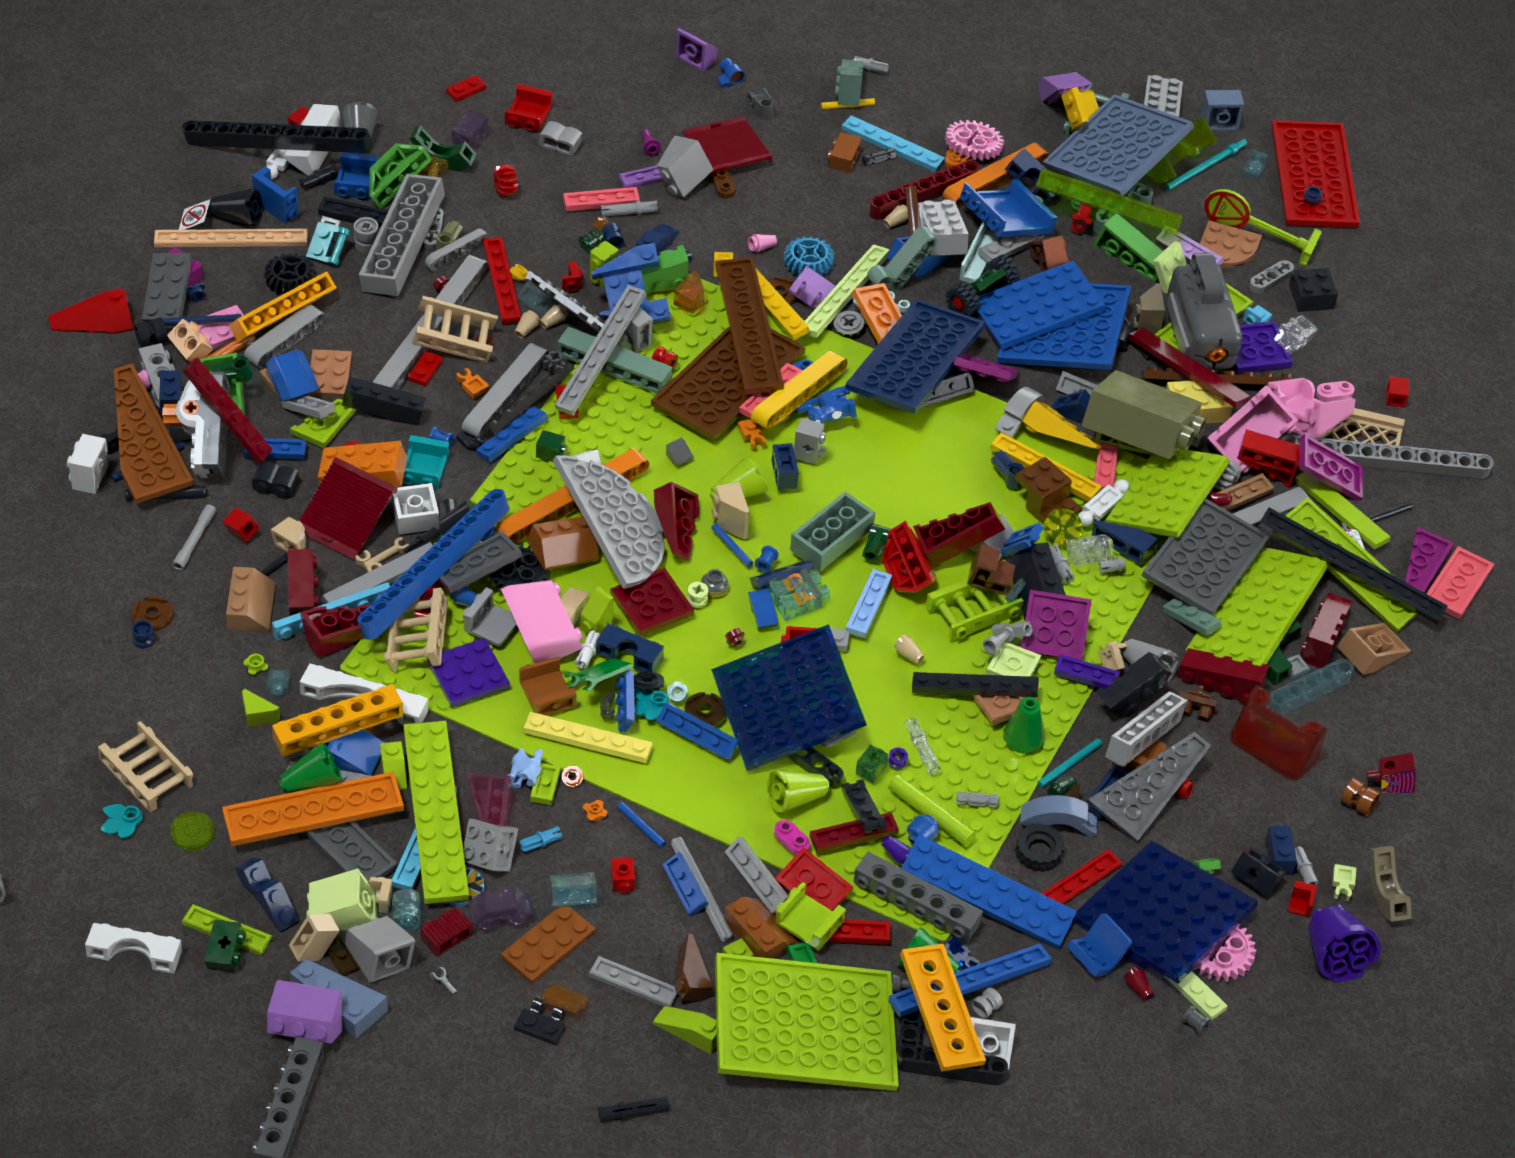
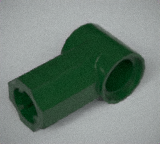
M238 356L229 363L211 365V372H224L227 380L236 379L239 382H247L253 377L250 363L244 356Z
M872 524L868 541L862 554L867 561L872 563L879 561L888 540V531L891 528Z

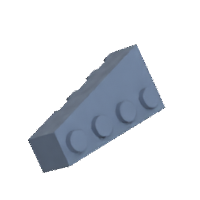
M308 959L304 960L290 972L291 982L342 990V1029L355 1039L388 1011L387 996Z

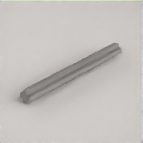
M681 837L673 838L671 845L675 853L681 852L684 855L709 902L705 910L721 941L727 942L732 940L733 933L685 842Z

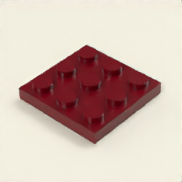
M666 568L654 571L646 581L639 585L625 589L621 585L610 588L611 596L640 636L694 615L693 607Z

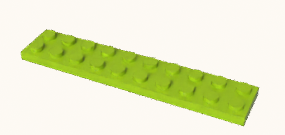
M446 721L403 724L424 903L469 900Z

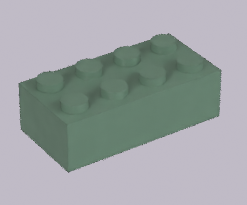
M845 491L791 534L790 550L803 560L812 562L813 567L821 572L870 532L871 526L875 521L876 512Z

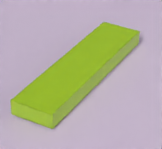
M193 904L183 918L182 925L210 935L214 919L230 922L237 921ZM241 923L243 930L246 932V939L244 945L241 944L240 948L262 956L272 941V935Z

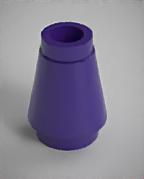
M890 835L881 843L897 864L903 865L911 847Z

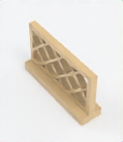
M1354 408L1353 413L1340 422L1339 426L1329 430L1320 438L1331 434L1337 440L1351 439V441H1357L1354 436L1362 433L1366 438L1363 442L1375 443L1374 440L1381 438L1387 445L1395 444L1399 446L1405 419ZM1350 424L1355 425L1358 430L1351 433L1346 426ZM1343 429L1347 436L1340 439L1335 432ZM1373 429L1377 434L1370 437L1366 430ZM1391 433L1397 435V437L1389 441L1385 435Z

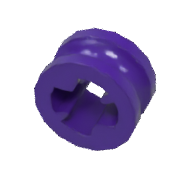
M900 747L890 750L889 765L895 769L904 768L908 759L907 751Z

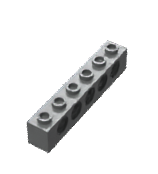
M869 851L855 869L853 882L858 886L872 891L880 898L893 902L899 908H904L914 913L917 917L933 923L936 927L952 933L957 938L968 942L981 924L982 910Z
M296 1037L294 1044H290L287 1052V1064L283 1063L280 1071V1077L282 1078L280 1083H276L274 1087V1100L269 1102L267 1106L266 1122L262 1121L260 1125L259 1141H255L253 1144L252 1155L255 1158H287L324 1055L323 1042Z

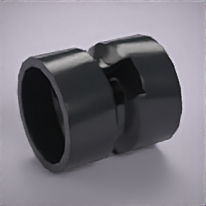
M162 317L151 319L149 323L143 321L134 324L135 335L140 348L151 346L153 342L158 344L168 341V334Z

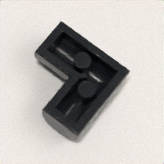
M453 499L443 500L439 506L440 534L444 536L475 504L469 499L461 504Z

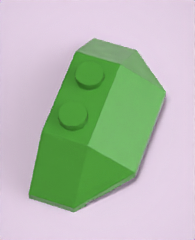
M396 143L370 168L369 196L377 208L382 209L397 194L406 174L417 175L432 161V158L423 146Z

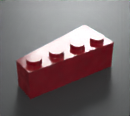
M991 502L966 509L965 513L959 515L956 513L950 514L948 518L943 520H931L927 525L921 526L918 524L913 526L922 549L933 567L1006 530Z
M1328 593L1326 600H1321L1318 609L1320 613H1316L1312 623L1314 626L1313 628L1310 627L1306 637L1308 640L1303 643L1300 651L1301 654H1304L1302 659L1306 664L1323 670L1326 669L1352 603L1351 600Z
M1188 648L1180 663L1177 678L1198 686L1203 685L1205 690H1211L1221 694L1223 697L1232 698L1243 705L1255 707L1263 690L1269 665L1263 663L1261 666L1253 665V662L1249 660L1238 662L1234 661L1230 656L1219 658L1215 657L1214 653Z

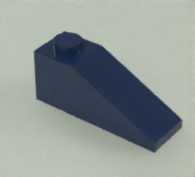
M661 224L646 231L636 242V246L655 243L658 255L659 252L667 248L677 236L679 230Z
M1097 520L1094 522L1091 535L1139 565H1142L1155 552L1157 538L1142 529Z

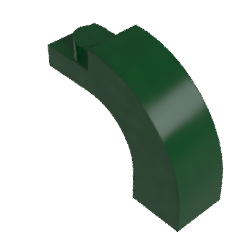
M421 125L414 128L409 139L414 145L423 146L432 158L429 165L451 171L463 170L472 165L476 156L474 150L465 141L454 146L442 145L436 142Z
M1298 621L1292 623L1267 663L1269 668L1266 678L1273 685L1290 677L1293 665L1284 657L1280 649L1299 639L1302 625Z

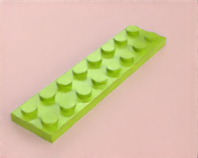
M1308 497L1286 515V517L1390 573ZM1330 565L1327 569L1396 633L1417 615L1412 610Z

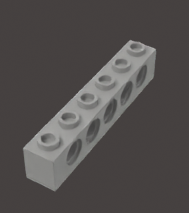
M162 343L139 348L140 363L143 370L147 371L150 389L156 405L159 407L160 371L175 370L173 363L169 364L168 350L164 351ZM165 426L174 443L192 438L185 433L182 426Z
M1170 691L1111 736L1105 757L1112 760L1113 763L1124 767L1181 721L1188 700Z

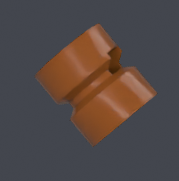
M1353 778L1345 788L1340 802L1349 807L1355 806L1356 811L1368 816L1376 806L1381 793L1371 787L1365 788L1363 782Z

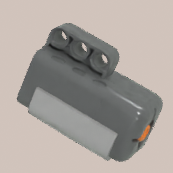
M1194 253L1190 264L1177 266L1174 269L1168 288L1167 310L1179 350L1209 370L1229 369L1235 364L1242 343L1241 328L1221 266L1216 263L1214 254Z

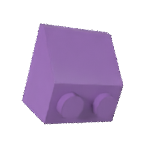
M680 28L677 29L676 57L703 72L717 61L718 48Z

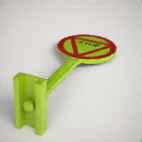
M1228 189L1215 190L1205 200L1204 209L1211 221L1235 228H1241L1246 223H1249L1290 242L1303 250L1298 263L1306 266L1322 231L1315 228L1308 240L1263 222L1251 216L1249 203L1243 196Z

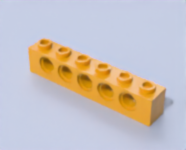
M326 271L236 319L228 326L237 342H240L298 311L305 305L324 297L337 287Z
M393 684L380 687L377 690L342 700L327 707H321L318 710L301 714L295 718L280 721L272 725L273 739L282 757L318 744L326 743L403 716V702Z

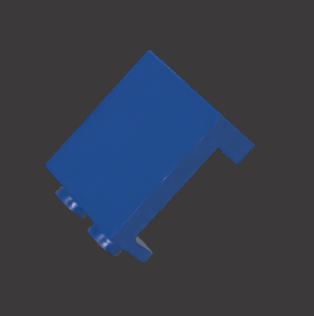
M342 152L337 180L334 181V195L371 199L369 196L370 168L379 160L378 156Z
M266 166L252 175L253 189L260 191L263 209L283 223L294 220L299 215L297 188L292 187L285 191L271 181V169Z

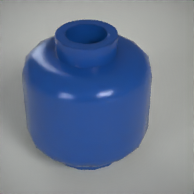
M925 814V816L917 815L907 826L908 840L914 844L918 835H921L933 841L939 833L938 822L928 814Z

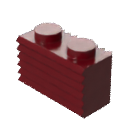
M458 907L451 910L448 909L439 918L433 921L429 920L421 927V940L437 957L472 936L473 924Z

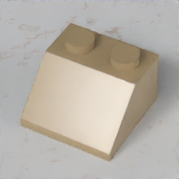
M740 483L717 485L715 494L712 495L714 508L711 509L713 520H716L723 530L742 539H747L749 509Z

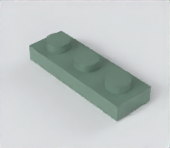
M1177 597L1163 605V612L1205 636L1210 635L1221 627L1220 619L1207 612L1198 610L1195 606H1191Z

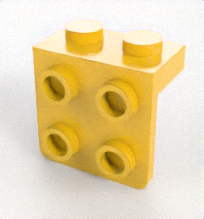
M1075 87L1061 95L1072 129H1078L1087 123L1088 118L1099 109L1092 90L1079 91L1078 87Z

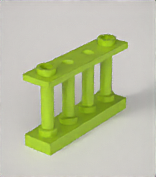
M968 579L928 593L926 608L929 612L941 610L951 624L949 632L950 641L963 638L970 633L1009 618H1015L1021 614L1023 606L1022 598L1011 601L1007 594L996 593L1004 605L994 608L983 594V592L988 590L968 585ZM975 596L986 612L976 615L965 599ZM958 603L968 619L959 622L948 608V605Z

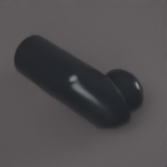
M460 432L456 436V439L466 449H477L486 442L482 436H476L475 440L470 439L464 432Z

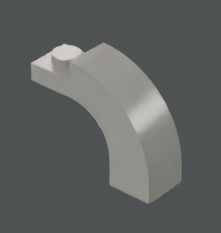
M1029 387L1021 388L1005 406V412L996 425L995 430L1014 438L1023 423V418L1033 403L1036 401L1045 404L1047 402L1046 396Z

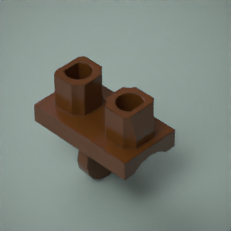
M1200 685L1198 690L1190 688L1189 693L1180 691L1179 694L1180 697L1188 700L1183 715L1189 716L1191 707L1199 709L1197 718L1208 721L1211 714L1214 713L1217 701L1209 699L1210 694L1203 692V685Z

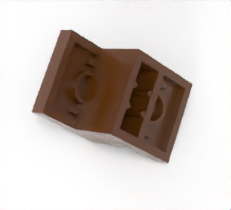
M1043 457L1016 474L1015 480L1028 491L1026 508L1042 523L1045 522L1050 514L1054 516V512L1062 511L1063 514L1067 512L1074 517H1077L1082 512L1083 508L1069 497L1072 480L1048 458Z

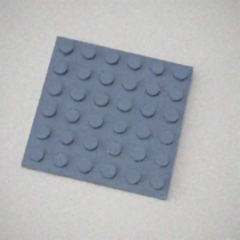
M1114 94L1088 118L1087 123L1079 127L1043 161V164L1048 169L1123 196L1194 128L1192 121Z

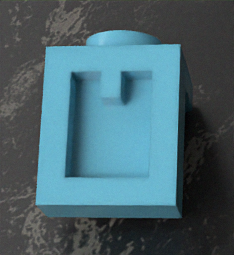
M1259 305L1253 309L1247 307L1243 321L1246 324L1269 322L1272 319V314Z

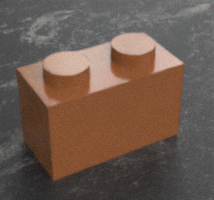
M840 132L838 139H834L833 150H830L828 153L827 161H830L829 168L850 173L860 152L862 137Z

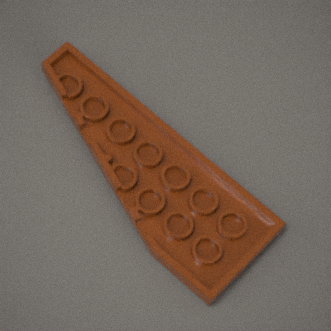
M133 363L114 369L121 475L135 503H141L192 486L193 479Z

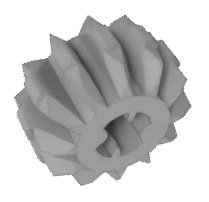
M1229 460V464L1213 488L1220 492L1234 486L1240 477V466L1236 462Z

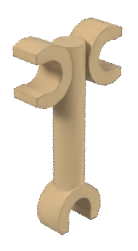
M400 537L395 540L394 546L371 558L370 552L365 550L364 556L366 558H360L356 555L355 561L358 565L363 566L368 573L382 566L380 562L398 552L404 553L405 547L409 544L400 546L403 544V538Z

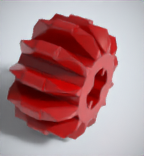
M506 164L496 166L493 171L496 193L500 196L515 194L517 192L518 179L514 167Z

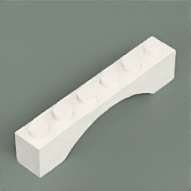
M310 663L300 680V694L318 700L340 696L356 697L360 694L377 690L380 687H386L381 683H374L361 677H354ZM396 689L403 702V716L395 718L398 723L402 725L422 723L428 712V698Z

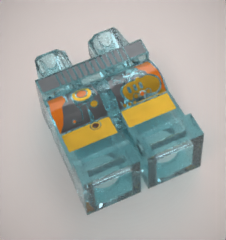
M806 569L800 570V573H793L789 577L778 581L776 578L768 580V590L772 601L785 621L807 613L814 608H821L822 601L830 598V589L827 585L816 586L821 584V576L818 571L808 573Z

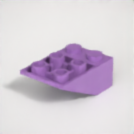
M1077 72L1042 77L1037 81L1041 101H1048V104L1058 102V99H1062L1061 95L1071 88L1078 87L1079 91H1086V88L1091 85L1089 80Z

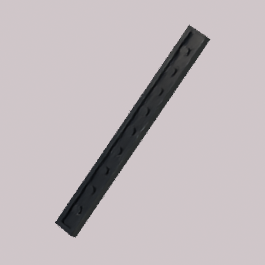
M1268 507L1258 524L1263 529L1310 555L1326 561L1328 565L1435 624L1439 623L1448 605L1270 507Z

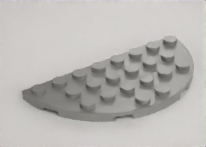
M555 456L553 463L623 589L646 581L659 566L665 549V542H663L662 538L663 528L651 503L642 493L638 494L630 486L631 482L603 464L592 460L590 462L578 460L576 456Z

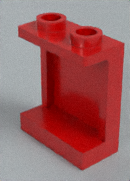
M518 84L516 98L510 110L505 111V125L540 132L553 105V92Z

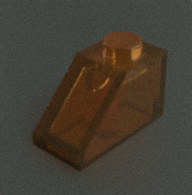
M695 269L674 291L673 305L692 314L698 308L700 309L705 301L703 298L704 288L698 270Z

